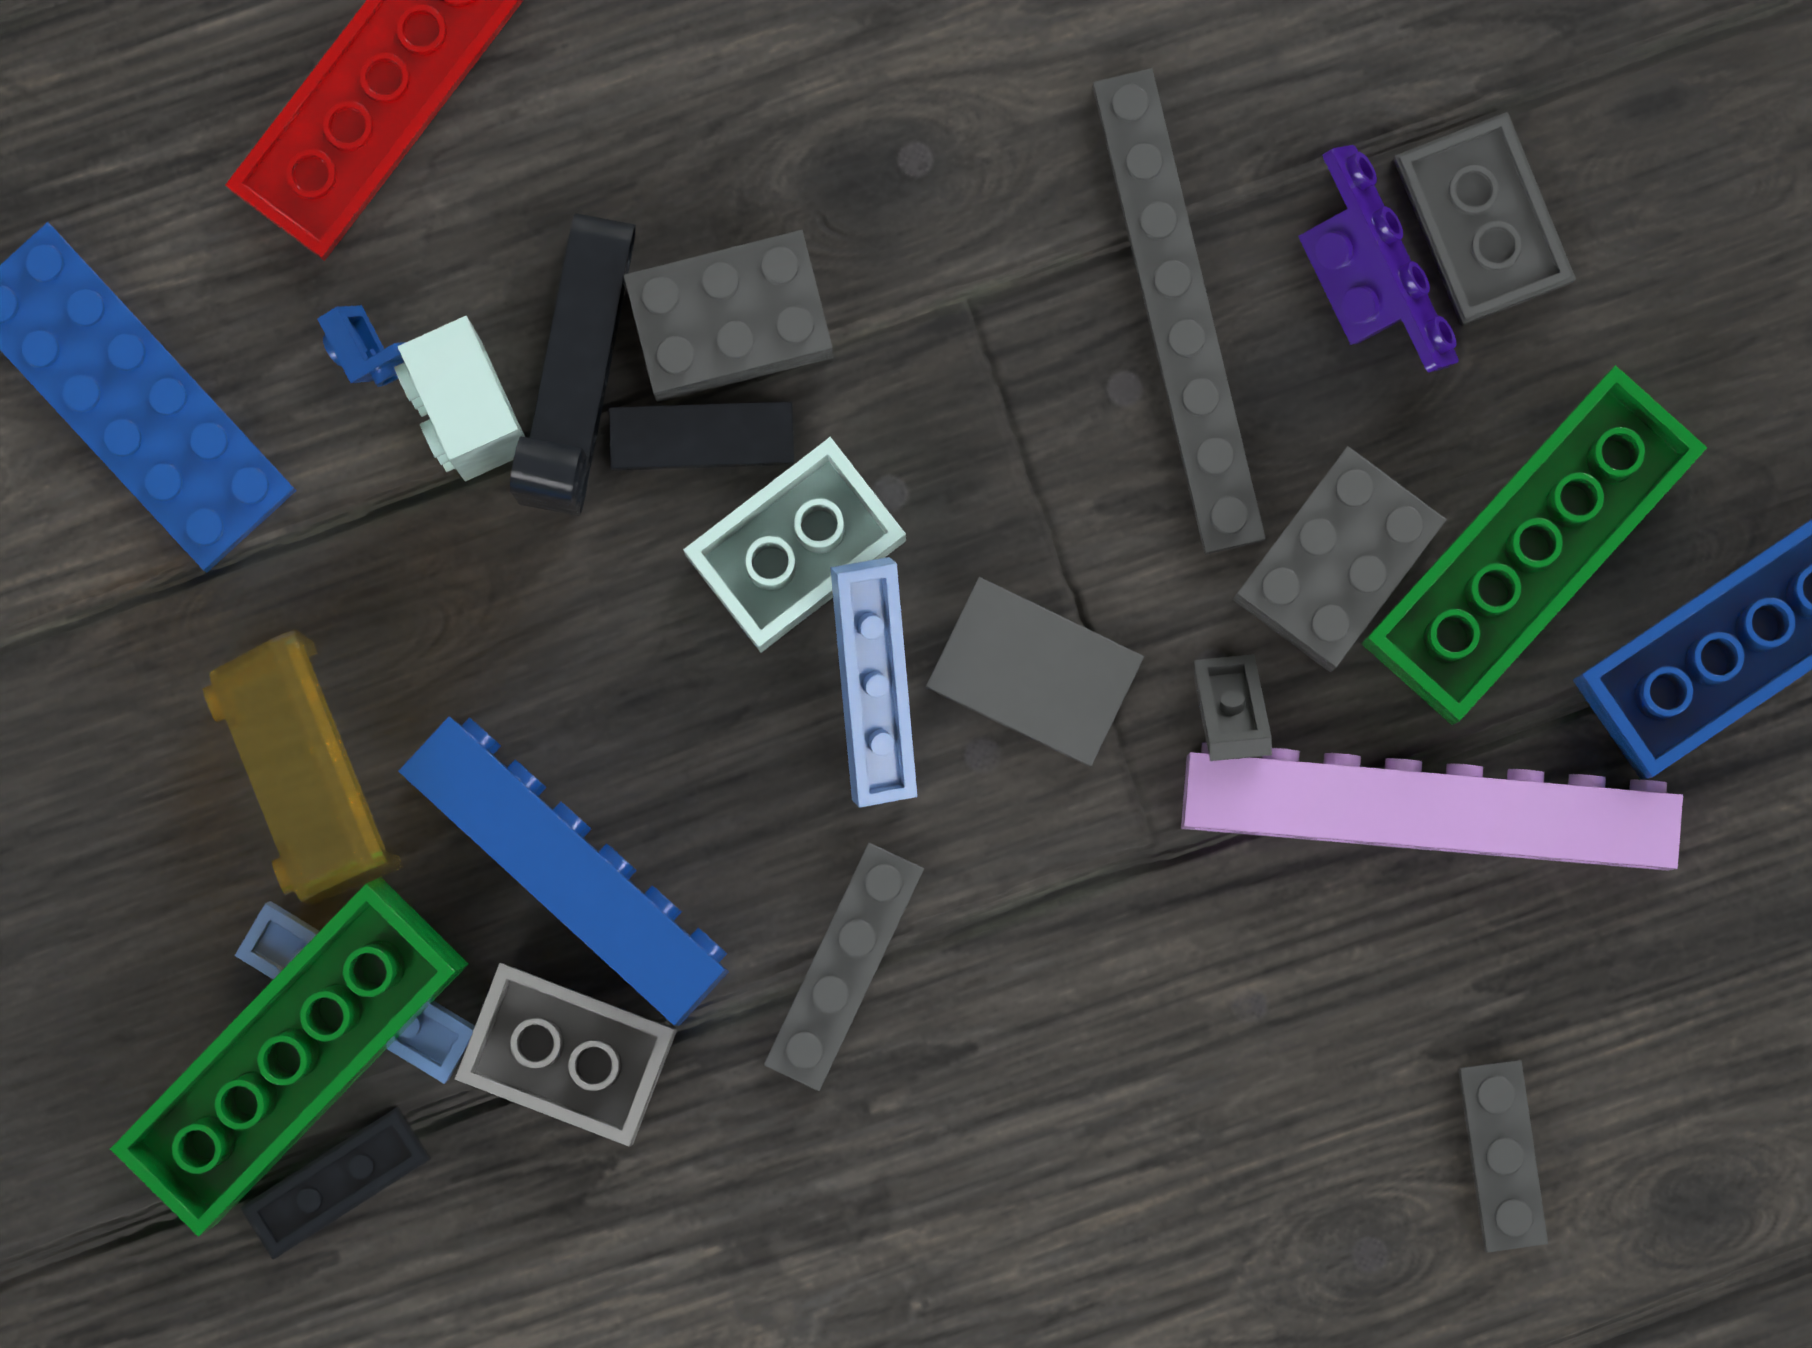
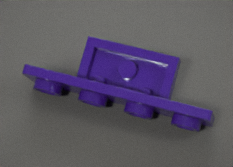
M1354 145L1337 147L1325 152L1323 159L1348 209L1298 237L1350 345L1360 343L1402 321L1427 372L1431 373L1445 369L1458 363L1459 359L1454 350L1456 347L1454 332L1449 323L1443 317L1437 315L1428 296L1430 291L1428 279L1422 268L1416 262L1411 261L1401 241L1403 229L1398 217L1389 207L1384 206L1375 187L1377 177L1371 162L1363 153L1358 152Z

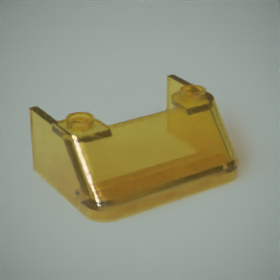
M294 629L271 638L210 671L209 675L212 684L204 687L203 693L215 721L219 722L226 719L280 854L279 858L271 862L282 891L285 895L296 892L301 902L313 905L404 867L399 856L389 853L385 849L309 659V656L317 654L313 641Z

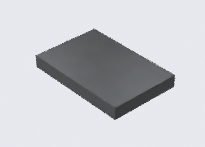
M1508 111L1394 156L1393 161L1461 327L1571 284L1576 280Z
M979 577L926 688L1091 768L1144 656Z

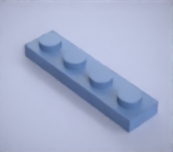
M890 557L830 567L852 801L861 808L917 797L897 563Z
M269 901L263 906L234 956L274 979L320 931ZM433 1001L387 1049L445 1084L449 1081L462 1059L475 1026Z

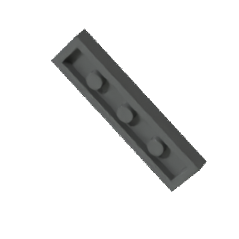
M868 843L764 1066L817 1091L821 1090L924 868Z

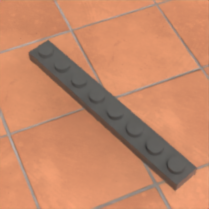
M1153 69L1095 81L1092 87L1204 554L1207 555L1263 542L1266 539Z

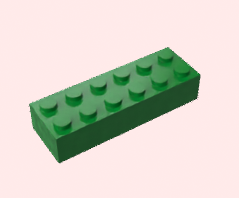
M1615 365L1361 644L1450 725H1454L1469 712L1701 456L1707 447Z
M381 877L366 883L110 1150L199 1237L219 1223L469 963Z

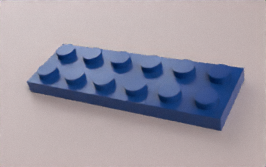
M49 222L42 226L0 265L1 352L203 571L207 573L297 491Z

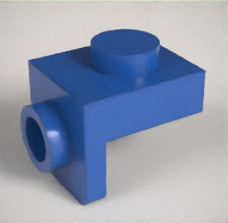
M362 305L335 307L317 318L325 333L323 344L328 355L337 365L342 366L350 383L374 381L377 387H381L399 379L394 367L404 363V360L397 346L406 342L394 343L384 349Z

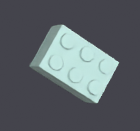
M467 316L397 346L404 363L395 366L394 369L409 401H412L415 409H418L421 417L429 415L430 419L420 423V426L434 457H437L446 472L456 469L464 481H468L514 460L519 437H525L485 347Z
M829 437L683 550L695 569L761 653L833 598L830 567L885 558L906 542V533L833 439Z

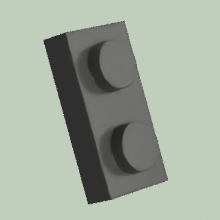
M1255 654L1194 660V680L1210 761L1272 755V737Z

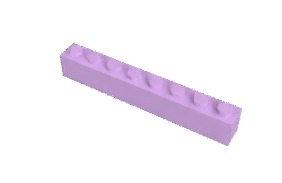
M1202 743L1201 753L1190 752L1187 755L1181 829L1666 871L1678 869L1683 795L1666 793L1667 782L1634 779L1630 780L1629 790L1605 788L1606 777L1569 774L1568 785L1544 783L1545 772L1525 769H1508L1507 779L1483 778L1482 766L1467 764H1446V774L1421 772L1422 761L1394 758L1385 759V769L1360 767L1361 756L1338 753H1324L1323 764L1299 762L1300 751L1272 748V755L1262 756V758L1249 757L1210 761L1207 743Z

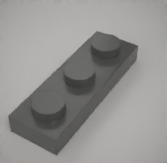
M1522 1060L1458 1068L1484 1252L1548 1244Z

